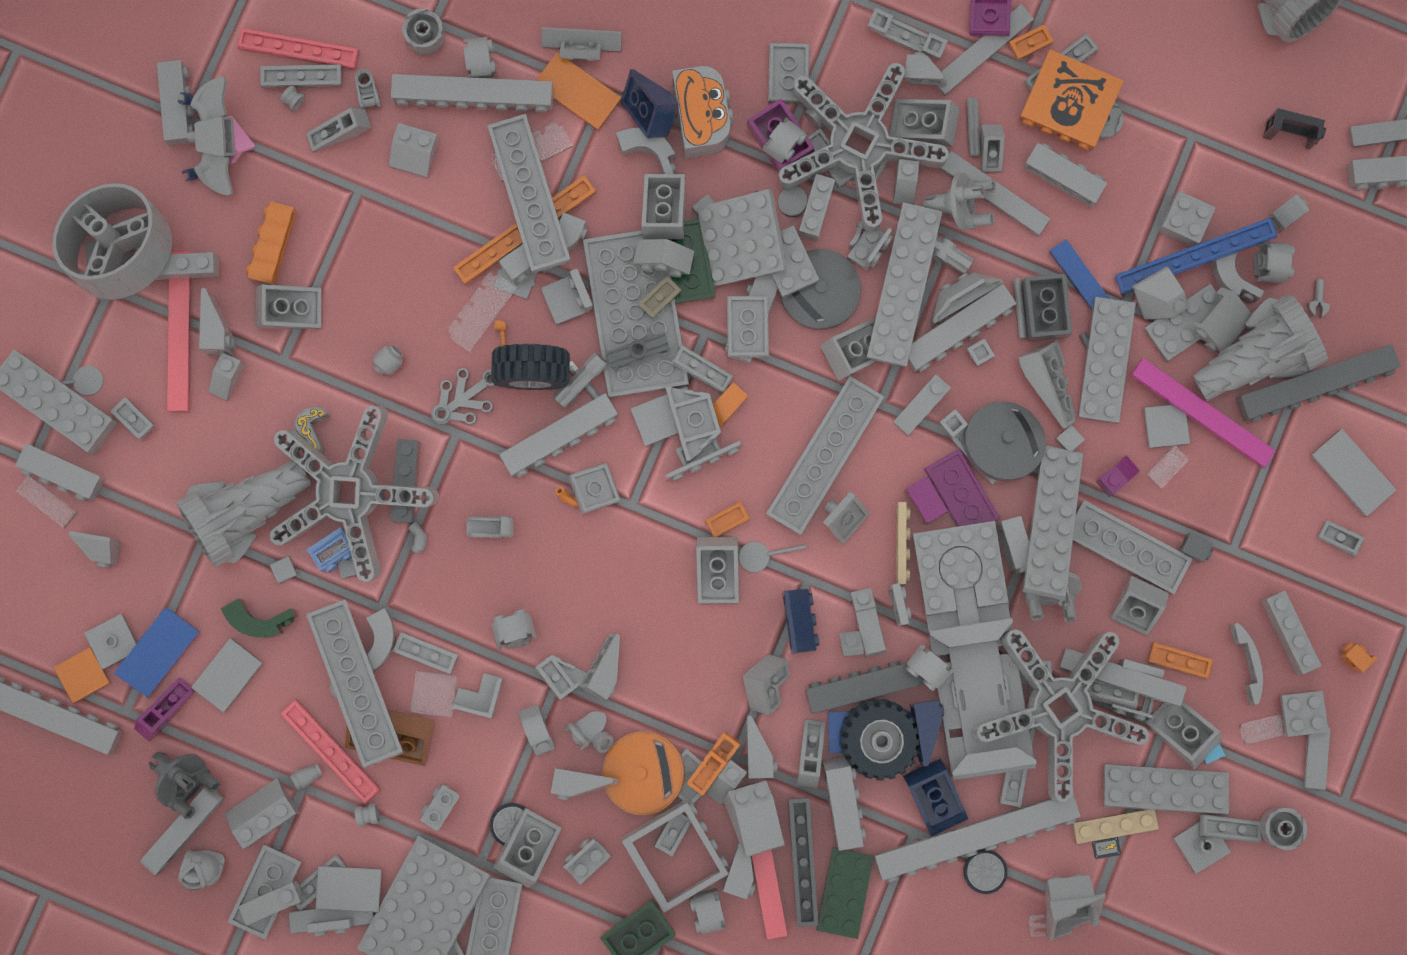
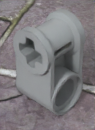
M366 69L359 70L355 75L360 108L365 110L367 107L376 105L381 107L380 96L372 73ZM363 77L370 78L367 84L360 83Z

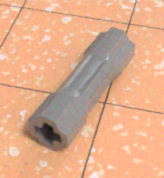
M594 352L581 369L569 380L568 385L564 388L561 387L553 397L560 405L567 408L590 381L607 367L608 363L598 353Z

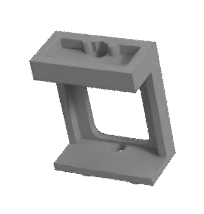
M1121 659L1119 664L1124 668L1136 670L1157 678H1163L1165 671L1127 659ZM1145 697L1140 711L1115 704H1109L1108 707L1113 708L1114 713L1125 715L1128 712L1134 714L1133 718L1145 721L1146 718H1153V715L1150 714L1154 699Z

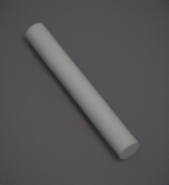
M1021 278L1013 279L1015 302L1017 303L1019 339L1027 338L1022 284Z

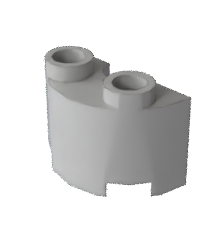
M785 118L784 122H780L769 136L770 139L763 146L762 150L782 164L785 159L789 161L795 153L793 150L796 144L801 145L807 137L806 132L788 118Z
M717 888L694 894L693 899L690 900L692 912H697L698 920L694 921L697 933L701 932L702 935L725 930L726 925Z

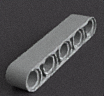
M207 787L203 788L189 804L195 809V814L190 819H184L180 814L145 854L140 863L154 876H157L223 802L224 797L217 791L211 792Z

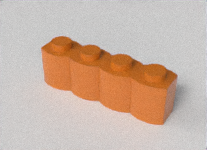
M270 201L269 206H265L263 212L265 221L258 228L257 235L259 240L252 248L254 258L252 263H248L246 268V274L250 281L265 285H275L296 216V209L294 207Z

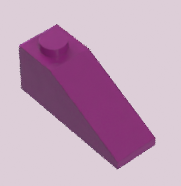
M178 678L136 719L134 730L150 742L164 729L195 690L181 678Z

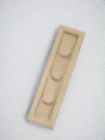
M898 502L896 504V584L900 583V586L906 585V581L910 580V569H906V560H910V548H906V540H910V528H906L907 520H910V507H907V502Z
M1140 810L1072 824L1076 844L1159 829L1155 810Z

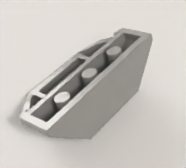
M973 272L970 275L967 273L957 278L958 282L953 285L950 283L940 288L941 292L937 296L931 326L934 327L1003 284V280Z

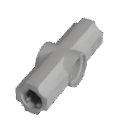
M937 236L932 258L941 264H948L960 273L965 274L974 259L957 249V246L950 240Z

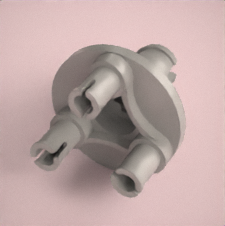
M957 173L952 180L951 189L946 193L925 196L927 200L923 201V207L943 211L942 214L948 213L952 215L956 225L961 230L976 229L977 226L994 225L993 213L975 214V199L984 198L985 195L981 193L995 192L996 184L994 179L986 181L970 180L967 174Z
M1069 572L1067 592L1064 600L1024 592L1026 604L1029 605L1031 620L1043 619L1044 615L1041 605L1055 604L1062 606L1065 622L1077 620L1074 604L1075 597L1082 590L1080 577Z

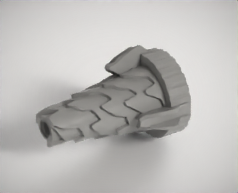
M1264 0L1265 3H1260L1257 7L1266 32L1269 35H1278L1283 42L1289 43L1295 42L1314 31L1331 16L1342 0Z
M1286 295L1279 300L1268 298L1244 322L1247 328L1254 330L1239 337L1240 341L1222 350L1216 358L1208 362L1209 365L1194 374L1193 378L1201 394L1205 397L1206 401H1209L1226 391L1235 390L1248 383L1253 385L1267 376L1270 379L1272 377L1287 378L1309 373L1310 370L1327 362L1328 355L1315 327L1294 296Z
M290 460L273 471L256 477L250 476L235 485L231 483L225 486L223 481L191 486L188 488L186 496L175 503L202 551L211 564L217 568L225 562H237L257 538L253 531L266 524L265 520L277 514L282 506L296 499V494L312 484L304 469L293 460Z

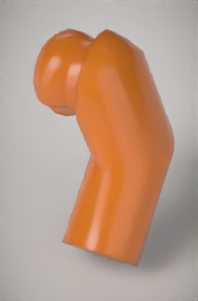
M560 486L555 490V494L562 502L574 508L579 507L575 495L572 497L564 487Z

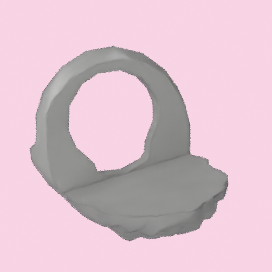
M599 711L590 712L576 724L569 722L564 731H570L572 739L577 745H582L580 750H583L589 746L598 733L603 731L607 720L606 715Z

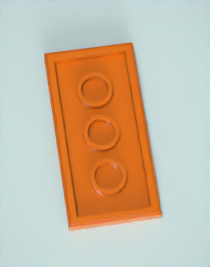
M558 52L536 79V81H552L554 85V100L598 131L622 99L568 59L560 58Z

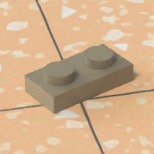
M666 276L638 305L653 319L681 292V289Z

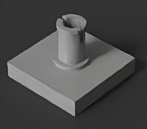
M849 492L839 505L833 500L826 505L825 510L830 515L823 523L835 538L844 544L870 513L859 499Z
M1200 820L1172 837L1194 874L1199 873L1231 853L1223 839L1200 836Z

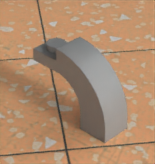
M630 128L616 132L623 156L641 151L648 152L657 158L663 174L677 173L674 163L669 162L675 160V153L665 138H647L640 128Z
M1238 252L1212 262L1213 276L1220 288L1223 287L1234 291L1238 296L1241 294V297L1249 302H1256L1261 298L1264 291L1244 281L1238 275L1235 268V259Z
M386 608L366 618L374 633V644L367 654L373 672L387 662L395 646V625Z

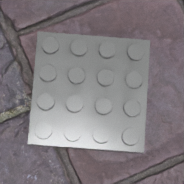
M772 189L697 207L714 287L787 270Z

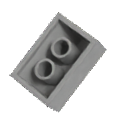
M276 778L230 809L225 815L233 835L241 847L246 849L299 814L300 811L280 780Z

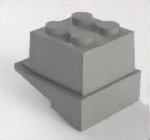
M1075 874L1067 878L1056 876L1047 880L1044 900L1047 913L1045 923L1049 941L1072 933L1073 928L1090 921L1092 926L1100 925L1099 917L1101 916L1106 896L1105 893L1100 895L1094 894L1090 875Z

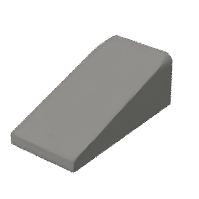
M1326 520L1318 539L1356 558L1365 537Z

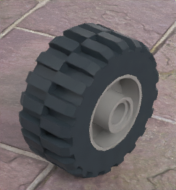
M512 344L498 346L492 352L491 380L496 386L517 390L560 389L561 387L564 388L569 383L570 354L565 348L540 344Z
M883 698L882 700L870 699L869 702L863 701L859 703L860 706L857 708L853 707L849 711V716H845L843 727L840 728L839 733L841 735L839 740L840 747L850 766L854 767L857 773L864 775L866 778H876L879 781H884V778L894 779L896 778L895 775L899 773L901 775L906 772L905 769L908 766L912 767L915 763L913 759L915 756L918 757L920 752L918 750L920 745L918 728L913 716L900 704Z

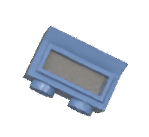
M341 527L306 550L323 573L326 571L330 573L338 567L337 563L342 560L348 561L352 559L346 532Z

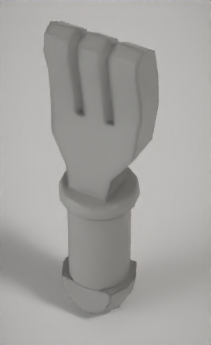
M861 219L859 223L856 225L857 230L854 238L851 240L849 244V248H853L859 239L861 230H865L862 226Z

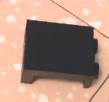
M1277 108L1266 121L1263 138L1271 140L1279 131L1307 138L1306 149L1310 150L1314 145H1317L1320 139L1324 138L1326 133V127H1324L1325 120Z

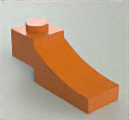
M724 731L686 784L703 796L739 748L741 742L727 731Z

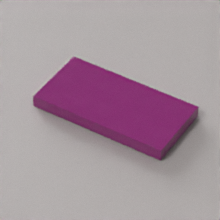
M960 449L924 468L957 527L1000 520L999 515Z

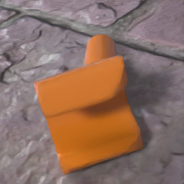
M496 320L494 330L501 331V346L506 345L507 324L505 321Z

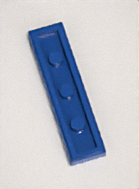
M1067 239L1049 251L1091 310H1093L1095 297L1110 299Z

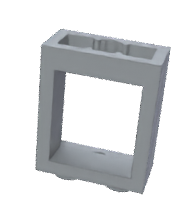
M1018 516L996 524L1009 571H1016V574L1026 570L1029 540L1022 517Z

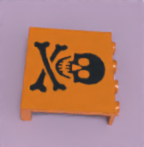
M1049 49L1019 119L1023 120L1022 123L1026 126L1041 128L1040 131L1047 135H1052V133L1058 135L1059 139L1066 143H1070V141L1077 143V147L1086 151L1089 149L1093 150L1124 80Z

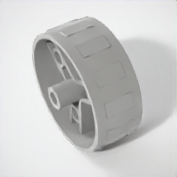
M104 184L84 192L68 205L55 226L52 249L55 259L65 271L64 273L83 290L102 299H121L143 290L159 276L170 257L172 232L169 223L161 211L136 188L126 184ZM138 208L147 210V213L113 226L104 219L108 215L123 209ZM89 233L97 242L84 275H80L78 255L80 247Z

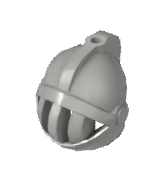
M187 850L180 868L178 881L186 889L194 891L202 890L215 884L224 869V856L209 850Z

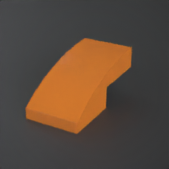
M734 382L713 404L720 428L748 398V395Z

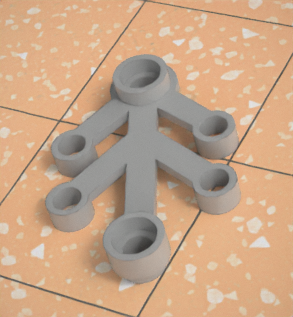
M460 368L457 371L458 381L455 399L449 404L448 397L449 392L453 390V384L449 380L442 381L440 384V402L432 410V419L437 424H446L450 420L466 422L468 425H474L477 421L474 413L462 414L453 411L458 407H465L490 413L493 410V404L490 401L485 400L481 402L469 399L487 386H496L493 382L488 381V377L491 376V369L484 372L483 379L464 392L469 372L465 368ZM465 371L467 373L466 377L461 378L459 376L460 372ZM445 383L450 384V388L448 390L443 389V385ZM484 404H490V409L484 410ZM444 411L446 413L445 417L440 418L438 416L439 412ZM469 415L474 416L472 422L467 421Z

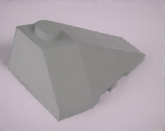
M1058 340L1028 351L1018 357L1025 377L1062 428H1067L1073 424L1076 419L1072 398L1070 395H1067L1066 388L1069 381L1068 377L1064 378L1062 366L1066 365Z

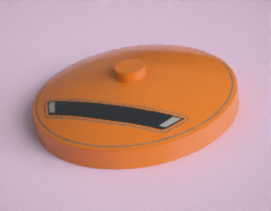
M640 731L625 735L612 745L603 762L602 776L620 779L618 784L605 788L606 793L615 805L631 814L651 815L663 811L677 799L684 784L685 767L680 752L670 740L657 733Z

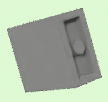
M1223 287L1216 293L1221 301L1204 322L1200 324L1194 321L1192 323L1196 330L1195 334L1206 342L1205 346L1212 352H1221L1229 347L1246 327L1244 322L1252 314L1234 291Z

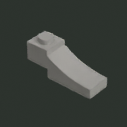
M871 588L851 592V601L858 630L861 634L865 656L870 657L886 653Z

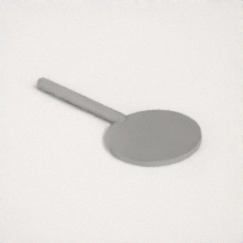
M796 186L784 189L778 197L780 210L788 216L799 215L805 210L808 203L804 190Z
M83 366L75 372L73 380L63 381L62 383L65 385L73 384L78 393L90 396L96 394L101 389L103 375L94 366Z
M749 542L740 550L739 561L745 570L759 572L768 565L770 556L806 549L807 545L769 552L763 544Z

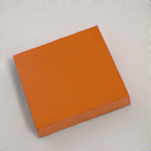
M91 647L53 667L73 704L111 684Z

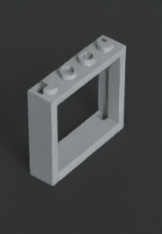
M686 799L621 837L622 843L663 913L729 874L726 869L729 867L724 856H718L716 850L719 848L713 838L709 839L706 832L708 829L703 820H697L695 814L698 812L692 802L688 804ZM686 812L719 870L667 900L633 842L679 814Z

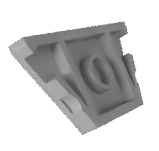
M667 386L665 387L688 463L721 434L709 393H698L692 390H681Z

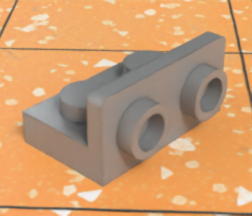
M595 837L592 840L587 838L579 846L581 850L576 855L572 852L564 860L566 864L563 868L580 885L611 857Z

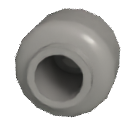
M384 345L373 357L374 369L381 375L384 373L388 375L394 374L403 364V353L394 345Z

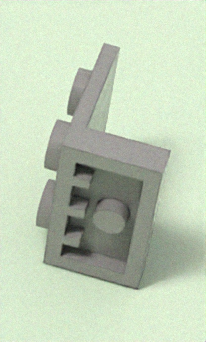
M888 228L886 233L879 229L874 232L865 230L847 256V259L866 271L870 266L874 268L882 254L880 251L885 252L893 238L891 236L892 229Z
M578 269L570 271L571 276L541 288L557 325L594 310Z

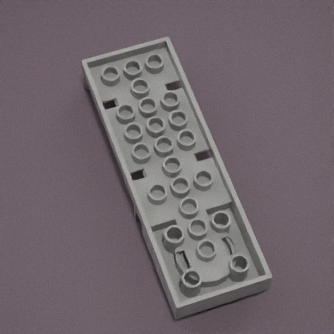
M995 521L914 533L913 542L931 651L936 656L950 654L951 662L946 663L948 665L946 669L948 670L950 667L954 669L953 673L938 690L940 704H943L944 708L942 720L952 780L1036 768L1035 764L1037 763L1033 756L1029 729L990 742H978L973 739L971 733L974 725L1025 709L1019 668L1010 667L1009 663L1015 662L1009 654L999 655L998 647L1003 646L1001 637L1004 632L1012 630L1011 624L1013 620L1010 618L1009 601ZM1020 715L1019 719H1022L1024 725L1025 717ZM1001 721L999 724V729L1002 732L1006 730L1004 721ZM962 728L963 736L950 738L949 730ZM983 729L980 735L984 736L985 733L992 732V730Z

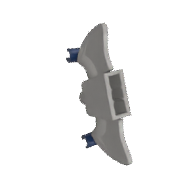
M218 77L205 83L196 92L194 97L191 93L180 92L184 96V100H178V103L191 105L192 108L198 111L201 120L195 122V131L187 133V140L189 143L196 144L198 152H203L201 162L194 168L183 170L182 174L188 173L186 182L196 180L199 177L213 191L231 196L233 189L228 174L230 157L227 156H235L233 117H224L227 115L224 104L227 78Z

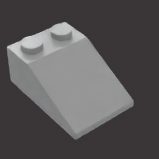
M896 99L889 136L953 147L960 108L951 100Z
M264 284L256 287L255 328L320 329L321 288Z
M201 288L199 349L208 356H220L222 352L232 356L233 350L236 349V340L233 338L215 297L206 288Z
M876 317L836 335L820 345L838 381L878 362L867 359Z
M697 537L698 603H739L738 537Z
M1182 701L1180 708L1163 703L1155 711L1153 718H1149L1145 722L1194 770L1222 742L1221 732L1184 701Z
M766 781L727 793L723 802L745 858L785 845L774 799Z
M525 808L504 844L493 869L529 888L536 883L562 828Z

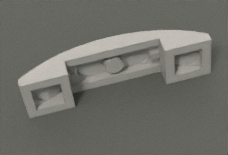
M876 7L867 25L871 30L895 44L914 52L924 53L928 57L936 59L941 58L948 40L933 33L926 34L895 20L893 15Z
M954 409L939 423L958 449L969 460L964 446V434L968 423ZM982 474L991 484L997 481Z
M1239 623L1231 624L1229 626L1234 645L1243 644L1252 680L1251 684L1244 685L1249 705H1256L1260 702L1263 689L1261 660L1256 646L1246 630Z

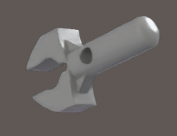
M1323 279L1316 280L1315 300L1307 303V310L1312 317L1316 315L1315 308L1317 305L1321 308L1320 318L1330 308V304L1325 303L1323 300Z

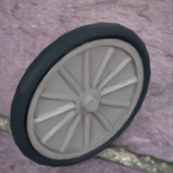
M507 803L495 810L490 819V831L497 842L502 845L506 843L525 809L524 806L517 803Z
M991 850L977 851L978 854L968 857L965 862V881L972 890L981 894H991L998 891L1006 882L1007 866L1004 859L998 853Z

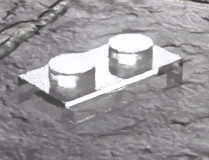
M1173 445L1145 475L1159 489H1162L1190 459L1176 445Z

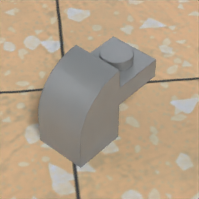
M538 704L519 711L524 731L535 755L538 756L555 749Z

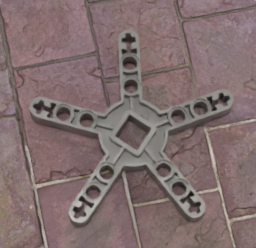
M893 63L888 67L865 112H854L848 115L807 76H799L794 81V96L808 110L818 114L823 125L831 132L828 146L783 167L779 172L778 184L783 189H790L814 178L816 174L820 175L838 166L842 170L854 174L862 226L866 231L874 232L879 228L882 221L874 170L880 166L883 160L896 162L899 159L919 161L920 166L940 168L946 163L949 152L943 145L888 135V131L881 121L903 81L905 69L901 64ZM897 73L898 75L895 77L894 82L890 81L892 75ZM888 89L891 94L884 95L881 90ZM819 99L821 104L815 105L811 100ZM879 106L882 111L875 112L872 107ZM831 112L836 117L830 119L826 116V113ZM853 132L872 141L865 155L847 146ZM894 147H901L904 152L897 153ZM915 150H920V151H922L923 156H921V157L916 156V155L914 154V151H915ZM936 154H940L941 159H937ZM820 157L827 158L828 163L822 164L818 161V159ZM808 166L811 171L803 172L800 167ZM784 175L791 177V180L784 179ZM866 178L871 184L863 185L860 180ZM871 198L874 203L868 205L863 199ZM870 212H872V220L875 221L874 224H872L871 221H868L870 217Z
M376 405L365 409L346 462L333 464L294 430H281L275 434L274 442L276 446L317 480V500L275 527L270 533V539L273 544L284 545L291 543L329 517L344 524L358 579L368 582L380 576L381 568L367 516L373 512L377 504L429 507L439 501V493L434 488L379 484L375 474L369 469L388 418V411L385 407ZM367 429H370L372 432L371 439L366 437ZM301 447L305 451L303 457H301L299 454V450ZM361 448L365 451L363 459L359 456ZM316 460L320 463L319 470H316L314 467ZM341 481L356 482L355 503L340 502ZM386 489L389 490L391 494L389 500H387L384 496V492ZM405 491L410 493L409 501L404 498ZM420 495L430 496V500H428V499H426V498H420V499H419V496H420ZM313 509H316L318 512L316 519L312 515ZM297 520L301 522V529L296 527ZM356 527L361 529L360 537L355 533ZM285 531H289V532H290V533H286V534L283 535L282 538H281V535L283 534L282 532H285ZM361 547L366 549L367 554L365 557L361 555ZM370 569L371 573L367 574L366 570Z
M1009 630L1004 632L1001 637L1002 645L1033 689L1029 698L1028 708L974 725L971 731L972 737L978 742H990L1035 727L1040 733L1048 737L1049 797L1053 801L1067 802L1073 794V737L1085 729H1089L1132 745L1145 744L1149 739V733L1143 726L1093 709L1092 700L1087 691L1117 649L1119 638L1113 632L1098 634L1067 678H1054L1021 631ZM1012 636H1015V639L1013 640L1014 643H1011L1010 641L1012 640ZM1023 651H1025L1028 654V660L1026 662H1024L1021 658V654ZM1094 653L1098 655L1097 663H1094L1092 660ZM1035 668L1040 672L1038 679L1033 676ZM1083 669L1087 673V677L1085 680H1083L1080 676L1081 671ZM1062 695L1072 712L1059 721L1048 705ZM1020 715L1025 717V724L1023 726L1018 721ZM1098 716L1102 721L1100 727H1097L1095 723ZM1001 721H1004L1006 724L1004 732L999 729ZM1117 723L1121 728L1118 734L1114 730ZM983 729L992 730V732L985 733L984 736L980 735ZM1129 732H1136L1139 735L1138 739L1136 736L1129 734ZM1059 745H1062L1064 749L1061 756L1057 753ZM1059 766H1062L1064 770L1061 777L1057 774ZM1058 790H1063V794L1058 795Z

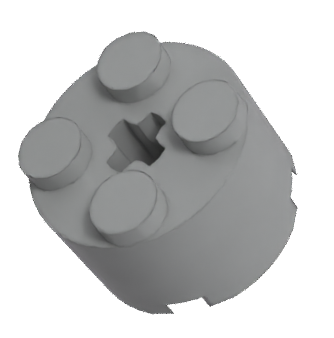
M420 8L413 10L406 16L402 32L407 45L412 51L418 55H428L436 52L444 45L445 31L436 13Z
M488 37L463 39V43L468 45V47H464L466 70L468 72L471 71V75H468V78L493 77L492 73H496L495 61L491 60L490 53H494L492 40H488Z
M1268 241L1257 246L1260 250L1259 253L1254 254L1253 272L1254 275L1259 277L1256 279L1258 282L1284 283L1288 278L1293 277L1292 257L1295 253L1294 246L1288 243Z
M525 609L513 612L514 615L512 616L500 615L493 618L494 623L491 624L498 650H502L501 646L513 649L530 643L529 639L531 638L534 641L537 640L532 616L530 613H526Z
M921 644L907 661L908 667L906 669L916 678L919 675L923 677V683L932 691L935 688L939 690L953 673L954 669L950 667L947 670L948 665L929 649L925 652V646Z
M1274 807L1262 814L1260 819L1261 837L1269 846L1282 850H1292L1305 840L1307 835L1306 821L1294 809ZM1281 826L1286 827L1285 830L1280 831Z

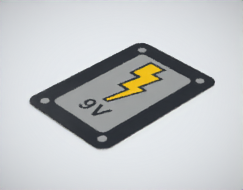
M1118 837L1092 841L1095 859L1121 854Z

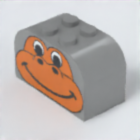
M707 66L673 70V88L675 100L678 102L677 113L685 159L720 153L729 142L730 126H733L732 108L728 109L730 107L729 90L724 89L721 75L715 69Z

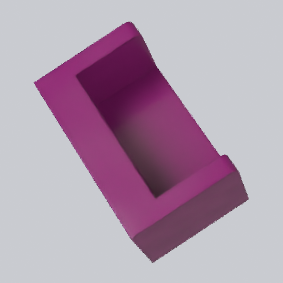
M927 476L904 490L912 498L925 520L923 521L925 525L948 512Z

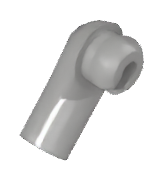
M415 522L408 529L415 536L411 550L418 554L426 548L427 535Z

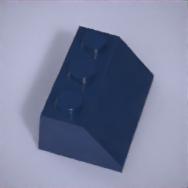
M808 589L784 591L782 595L791 654L816 651V646H819L818 634H814L813 626L817 624L815 613L811 614L810 608L811 605H814L812 593H808Z

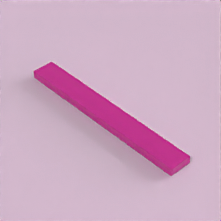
M1144 358L1140 360L1130 375L1260 467L1265 468L1276 452L1273 448Z

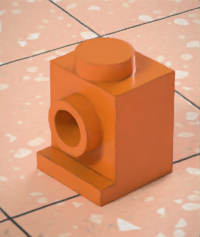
M1352 641L1344 645L1342 648L1343 652L1339 655L1356 673H1364L1377 659L1375 655L1369 656V651L1363 645L1354 644Z

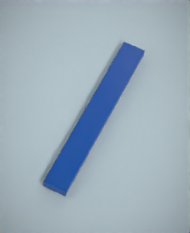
M1267 218L1115 275L1121 294L1124 295L1134 291L1133 285L1165 267H1168L1175 276L1275 239L1278 235L1271 218Z

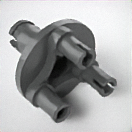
M156 752L152 757L158 764L154 765L152 762H148L151 770H154L159 776L155 786L156 799L162 805L177 811L184 819H190L195 814V809L186 801L197 792L201 784L206 786L211 792H216L221 786V782L212 776L210 770L206 768L204 760L196 754H185L173 760L166 753Z

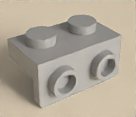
M443 784L441 787L438 786L432 794V797H434L430 805L427 803L420 813L423 815L420 821L436 831L440 829L460 798V795L454 792L447 784Z

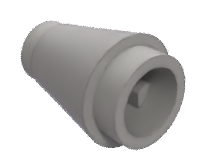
M318 764L294 771V774L290 775L296 789L299 790L306 788L323 774Z

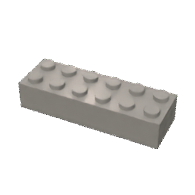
M13 349L0 367V390L92 455L96 454L119 423L15 349Z

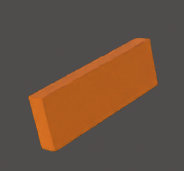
M1152 642L1147 662L1208 679L1213 659Z

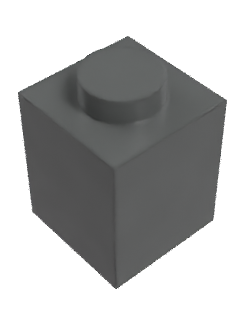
M1188 533L1178 551L1193 558L1192 560L1202 563L1205 560L1208 561L1211 557L1213 543L1193 533Z

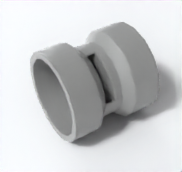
M376 803L369 804L368 807L356 806L354 808L358 827L365 826L366 823H371L372 825L379 823V812Z

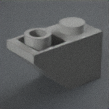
M1296 194L1267 218H1271L1274 227L1280 233L1309 211L1308 204L1304 198Z

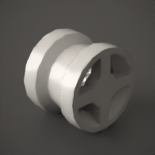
M290 86L283 92L280 101L283 104L289 105L290 110L296 111L303 104L306 96L298 93L294 86Z

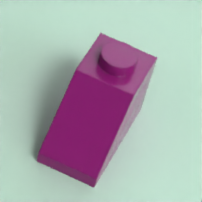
M1126 455L1101 476L1096 483L1110 497L1127 484L1140 470Z

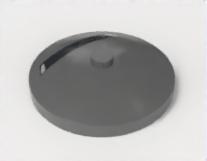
M825 249L807 251L819 282L786 297H781L783 307L794 321L806 328L826 330L837 327L853 314L858 305L861 293L859 276L854 266L844 256L834 251Z
M994 402L980 408L972 416L965 429L964 446L969 460L978 471L994 480L1016 481L1028 476L1040 464L1045 452V435L1039 421L1030 411L1015 403Z

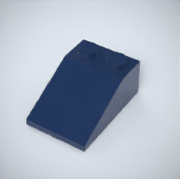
M630 69L621 104L647 138L668 137L678 109V102L669 91L638 71Z
M939 700L909 704L911 715L916 720L915 724L918 728L920 742L918 746L920 751L918 755L919 766L925 767L929 765L942 723L941 717L944 716L943 704H939Z
M941 758L929 763L928 766L918 768L903 775L931 836L968 820L965 809Z

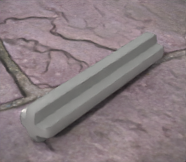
M973 97L967 99L969 155L976 157L980 156L981 147L978 99Z

